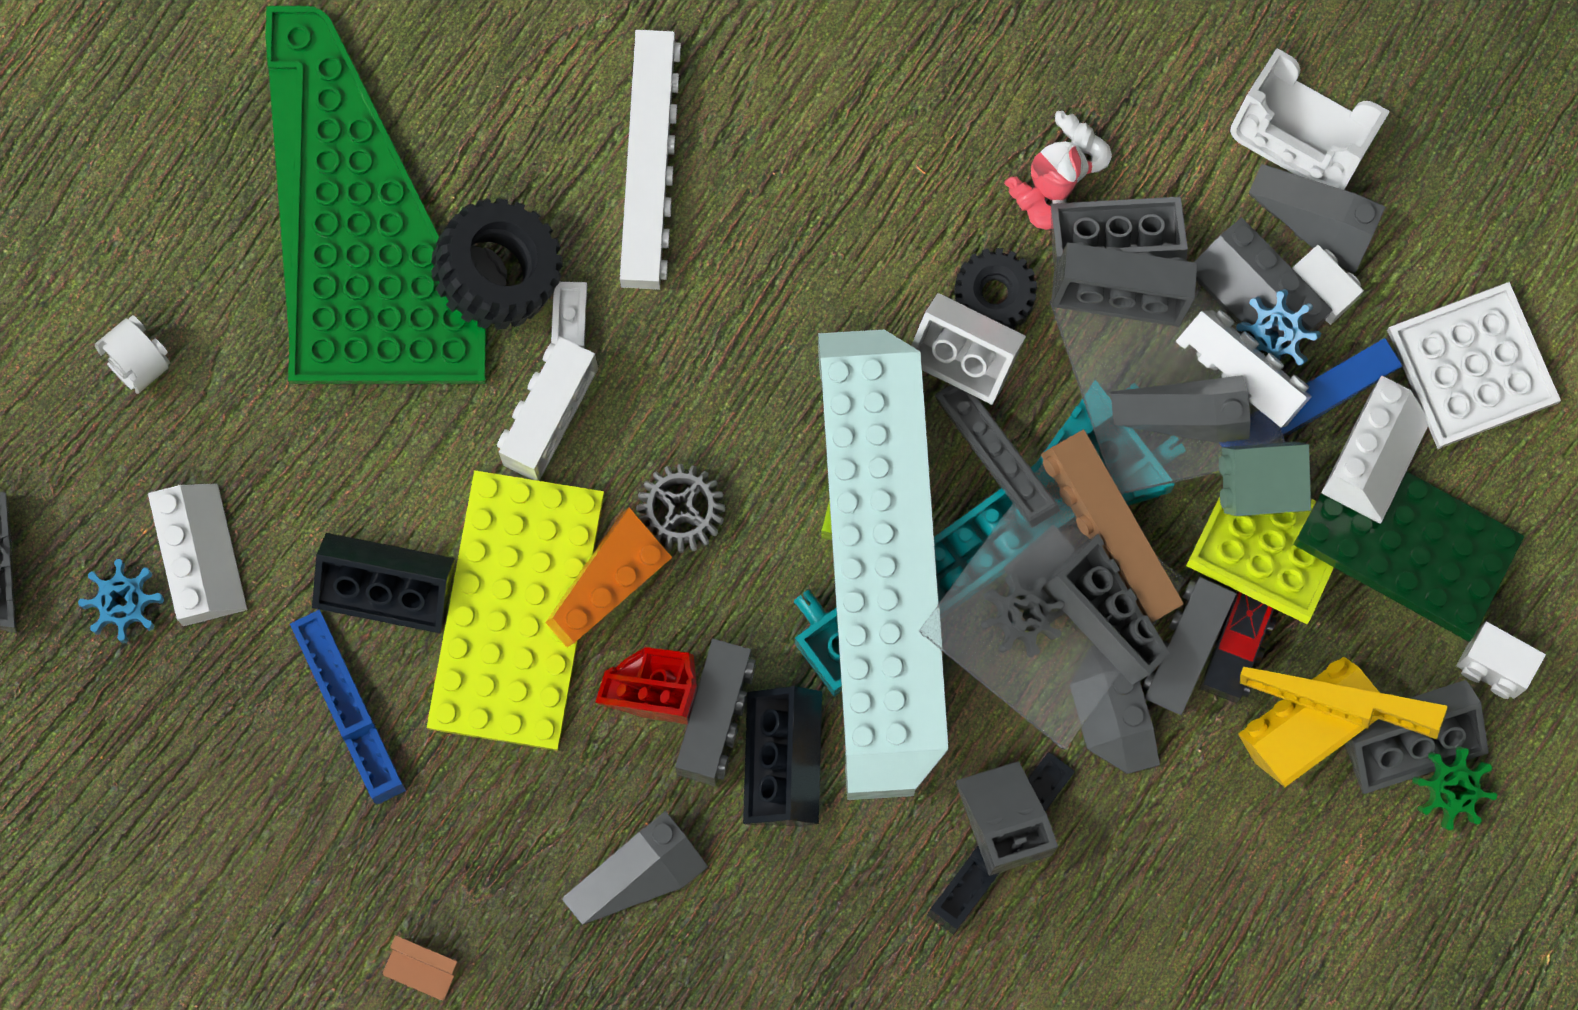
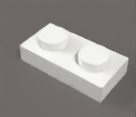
M559 281V284L554 289L551 343L556 344L560 336L585 348L587 282Z

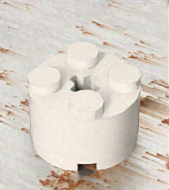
M132 315L129 319L125 318L96 342L95 348L100 356L105 352L108 354L109 362L107 365L127 387L131 390L134 388L135 392L139 394L169 368L170 361L165 356L168 352L156 338L150 341L143 333L146 330L143 324Z

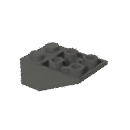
M1019 761L956 780L957 788L989 876L1050 857L1054 854L1058 844L1047 814Z

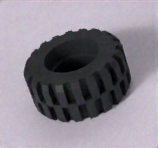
M487 198L479 200L476 205L469 204L462 208L459 214L454 215L436 242L437 247L433 251L431 260L435 264L431 270L432 278L434 281L440 282L436 290L440 297L446 296L449 300L446 306L452 312L456 309L463 314L461 319L468 323L473 319L478 321V327L486 329L491 324H494L497 330L507 329L510 323L514 327L524 324L527 318L532 319L540 311L559 284L561 278L559 271L563 267V257L556 255L561 249L557 238L552 239L551 233L553 229L548 223L544 225L539 220L541 215L534 210L531 213L524 210L525 205L516 201L514 205H510L508 200L504 198H497L494 203H491V200ZM480 242H493L510 250L521 265L523 272L522 283L514 286H502L488 281L478 272L473 264L471 246Z

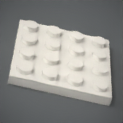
M1510 282L1393 325L1387 330L1414 395L1425 413L1428 428L1437 449L1556 405L1561 401Z

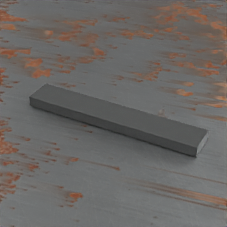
M953 385L935 394L939 405L1031 528L1060 512L1057 502L977 397Z

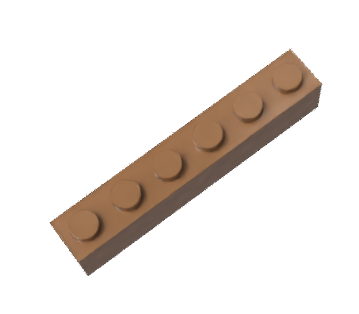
M1083 429L1041 454L1043 466L1046 472L1051 477H1054L1057 482L1063 502L1071 507L1077 517L1076 523L1079 530L1089 539L1097 534L1100 535L1104 542V545H1102L1110 560H1115L1120 569L1118 574L1127 589L1131 588L1137 597L1136 604L1143 616L1147 615L1151 623L1183 605V601L1085 430Z

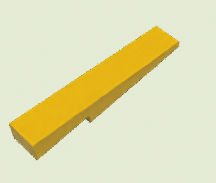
M1243 667L1240 674V684L1367 729L1372 717L1437 739L1448 708L1446 705Z

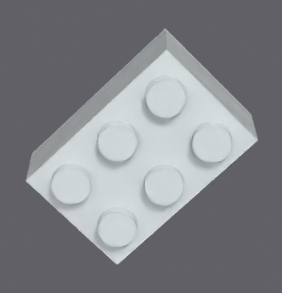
M937 293L923 316L911 346L921 352L923 371L993 405L1009 376L1026 336Z

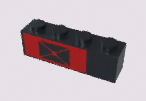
M1237 590L1199 688L1234 703H1237L1242 696L1248 697L1251 687L1240 684L1241 671L1243 667L1252 668L1253 665L1259 667L1266 649L1261 647L1264 635H1271L1277 620L1276 617L1272 616L1274 608Z

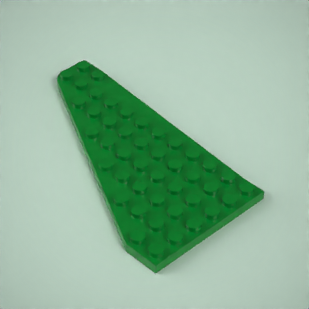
M266 6L265 38L289 333L288 382L290 384H486V330L477 326L478 321L471 319L468 323L461 319L463 314L457 309L452 312L446 306L449 301L447 297H440L436 290L440 282L434 281L432 278L431 270L435 264L431 260L433 251L437 247L436 242L439 236L331 19L325 12L313 6Z

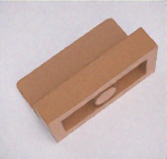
M395 935L390 946L392 953L384 968L383 975L442 1001L445 1000L460 964L455 960Z

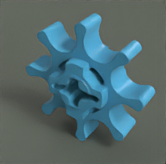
M1286 289L1277 292V304L1272 309L1265 307L1260 297L1251 299L1249 304L1256 309L1258 319L1255 324L1243 321L1237 324L1236 329L1238 331H1250L1259 343L1256 348L1272 354L1279 361L1282 354L1287 353L1294 357L1297 365L1306 363L1308 358L1299 349L1300 340L1308 338L1314 341L1321 337L1320 331L1310 332L1302 325V316L1311 311L1313 305L1307 303L1298 312L1291 311L1286 305L1288 295ZM1271 315L1270 320L1266 321V318ZM1279 325V330L1284 331V335L1278 337V332L1273 331V327ZM1291 341V344L1286 347L1287 342Z
M116 559L114 561L116 574L112 579L104 581L95 572L88 574V578L98 584L99 592L93 599H80L78 604L82 609L91 607L99 609L100 617L98 621L90 626V630L94 634L99 635L107 624H116L119 629L118 640L121 643H127L126 631L131 623L141 622L149 631L154 629V624L144 618V609L150 603H163L164 597L160 593L152 595L143 593L144 582L152 577V573L148 568H143L136 578L129 579L124 576V562L121 559ZM118 596L125 598L127 601L125 606H121L115 601Z

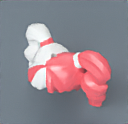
M1056 111L1055 122L1072 141L1055 142L1045 147L1034 157L1031 164V177L1035 187L1032 188L1018 177H1009L1004 183L1009 187V194L1016 199L1022 211H1027L1030 222L1035 227L1045 230L1051 229V206L1046 204L1045 197L1052 200L1053 204L1066 203V198L1071 194L1077 182L1086 174L1100 172L1107 168L1112 158L1110 146L1096 136L1093 129L1087 123H1079L1078 118L1074 114L1066 115L1064 111ZM1084 153L1091 156V161H1087Z

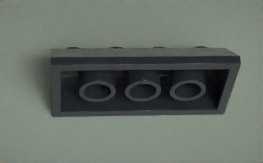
M326 533L316 554L312 608L441 634L453 583L455 558Z
M791 686L747 692L743 824L774 826L819 824L822 691Z

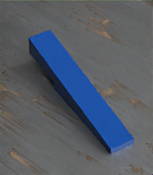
M1384 338L1306 383L1309 387L1306 392L1312 397L1286 427H1279L1264 413L1258 411L1250 416V439L1219 442L1218 444L1222 449V447L1274 443L1375 384L1381 375L1386 377L1402 367V364Z
M320 609L290 623L340 734L375 805L405 792L406 789Z

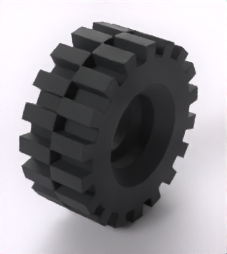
M988 248L982 250L981 255L973 254L967 263H963L959 274H957L954 288L955 301L1015 330L1016 325L1019 324L1021 326L1026 321V317L1030 315L1035 302L1037 282L1034 281L1032 268H1027V261L1023 257L1020 260L1017 259L1015 252L1010 250L1009 254L1002 253L1003 248H996L995 252H990ZM989 281H1000L1007 287L1008 296L1003 302L992 304L985 300L982 289Z

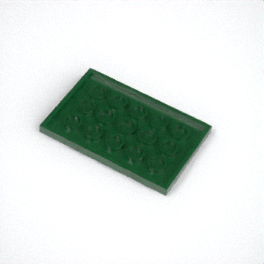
M1406 471L1381 524L1321 493L1293 545L1470 642L1525 536Z

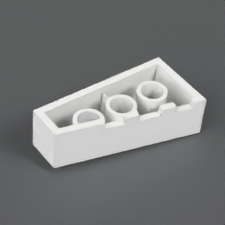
M1213 310L1201 311L1176 342L1184 349L1188 345L1198 351L1196 353L1197 359L1207 368L1210 367L1214 371L1220 369L1223 372L1222 378L1243 375L1248 390L1249 402L1279 427H1286L1312 397L1306 392L1309 388L1308 385L1296 375L1290 378L1281 370L1284 365L1272 354L1268 353L1265 356L1256 348L1259 343L1247 332L1238 333L1232 327L1234 321L1223 311L1219 310L1217 313Z

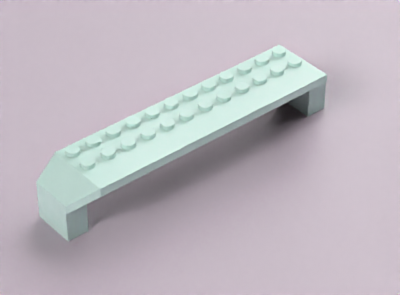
M884 329L818 333L819 371L823 391L844 714L847 800L914 796L915 790L948 751L921 352Z

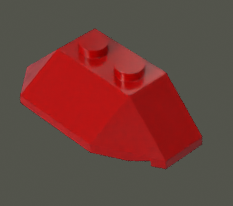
M644 647L624 659L617 667H611L604 672L595 703L643 718L688 725L697 693L694 655L687 652Z

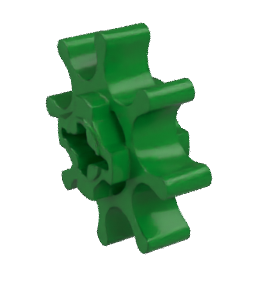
M1461 746L1456 748V758L1449 765L1443 763L1440 754L1429 753L1428 758L1435 765L1434 775L1429 779L1417 776L1412 779L1414 784L1427 786L1430 790L1429 800L1419 805L1417 810L1422 814L1428 815L1434 808L1440 807L1444 813L1441 827L1449 831L1453 830L1454 818L1460 812L1467 814L1469 822L1477 825L1480 824L1482 820L1474 810L1476 801L1482 797L1491 800L1497 799L1495 792L1483 791L1479 785L1481 776L1484 773L1490 772L1492 765L1481 762L1475 769L1470 770L1466 765L1469 750ZM1459 785L1465 788V791L1451 792V790L1445 789L1444 786Z

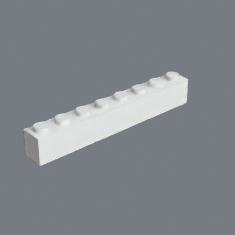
M636 30L620 269L621 288L660 290L661 280H667L668 260H662L663 248H669L670 229H664V218L671 217V198L666 197V186L673 185V166H668V154L674 155L675 135H670V123L676 124L677 104H672V93H678L679 73H673L674 62H680L681 43L675 42L673 31Z

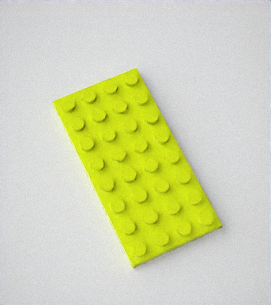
M474 470L426 727L428 730L555 751L559 750L578 640L569 647H566L545 622L574 583L582 568L594 554L604 491Z

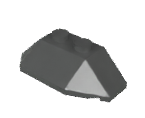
M1091 646L1069 684L1087 750L1126 774L1159 766L1154 728L1140 681L1131 685L1096 646Z

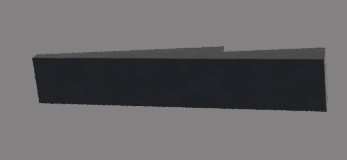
M1049 751L1028 778L1045 812L1075 773L1072 768ZM979 846L975 848L927 914V916L953 935L1000 874L988 875Z

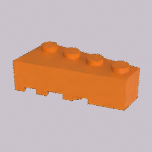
M630 507L624 510L616 519L610 531L605 535L592 557L582 568L574 583L545 622L566 647L579 640L672 558Z

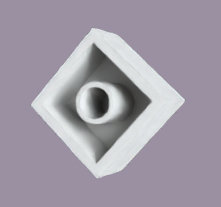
M1486 621L1477 629L1456 667L1462 669L1461 674L1469 680L1477 683L1481 680L1492 686L1491 691L1504 699H1509V697L1515 699L1527 690L1546 654Z

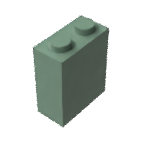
M1285 442L1222 447V455L1219 458V471L1223 475L1220 503L1222 508H1224V513L1233 516L1311 511L1309 444Z

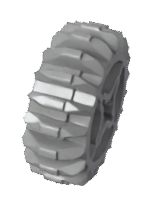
M678 464V473L672 474L671 467L666 466V477L662 478L660 473L656 471L653 473L656 484L650 481L644 482V487L650 493L639 492L638 499L646 502V504L637 505L636 510L638 513L646 514L639 519L644 525L650 524L647 528L652 534L657 533L655 538L660 544L664 539L666 540V551L672 549L673 543H678V552L683 553L685 543H690L692 551L697 550L695 542L697 539L704 545L709 544V540L705 535L706 532L712 536H717L718 530L712 523L717 525L723 524L724 519L715 513L725 512V505L715 503L724 498L723 492L717 491L712 493L718 486L717 481L713 480L705 484L709 476L708 472H702L697 478L695 477L697 474L696 466H691L689 474L684 473L683 464ZM685 484L691 486L690 488L687 487L680 494L664 491L673 485ZM699 492L705 496L708 502V512L705 519L693 508ZM657 498L669 509L665 517L666 521L662 526L658 523L653 513ZM681 502L686 503L688 512L683 514L681 511V515H675L674 505L679 503L681 506ZM681 523L698 526L694 530L685 533L671 531Z

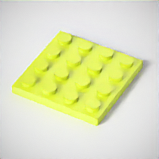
M1220 496L1186 565L1305 624L1309 623L1334 568L1293 545L1311 511L1233 516L1224 513V508H1222L1220 503ZM1311 499V510L1316 503L1313 499Z

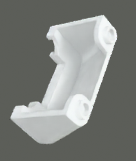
M1277 48L1248 92L1231 125V135L1241 145L1295 175L1344 190L1390 111L1371 101L1359 102L1353 112L1296 81L1301 70L1299 63L1292 56Z

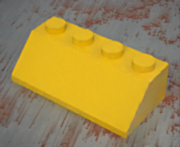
M1345 657L1332 662L1326 670L1312 679L1379 692L1364 672ZM1283 699L1277 702L1266 714L1251 721L1238 735L1254 763L1281 785L1287 787L1366 728ZM1372 717L1369 726L1378 719Z

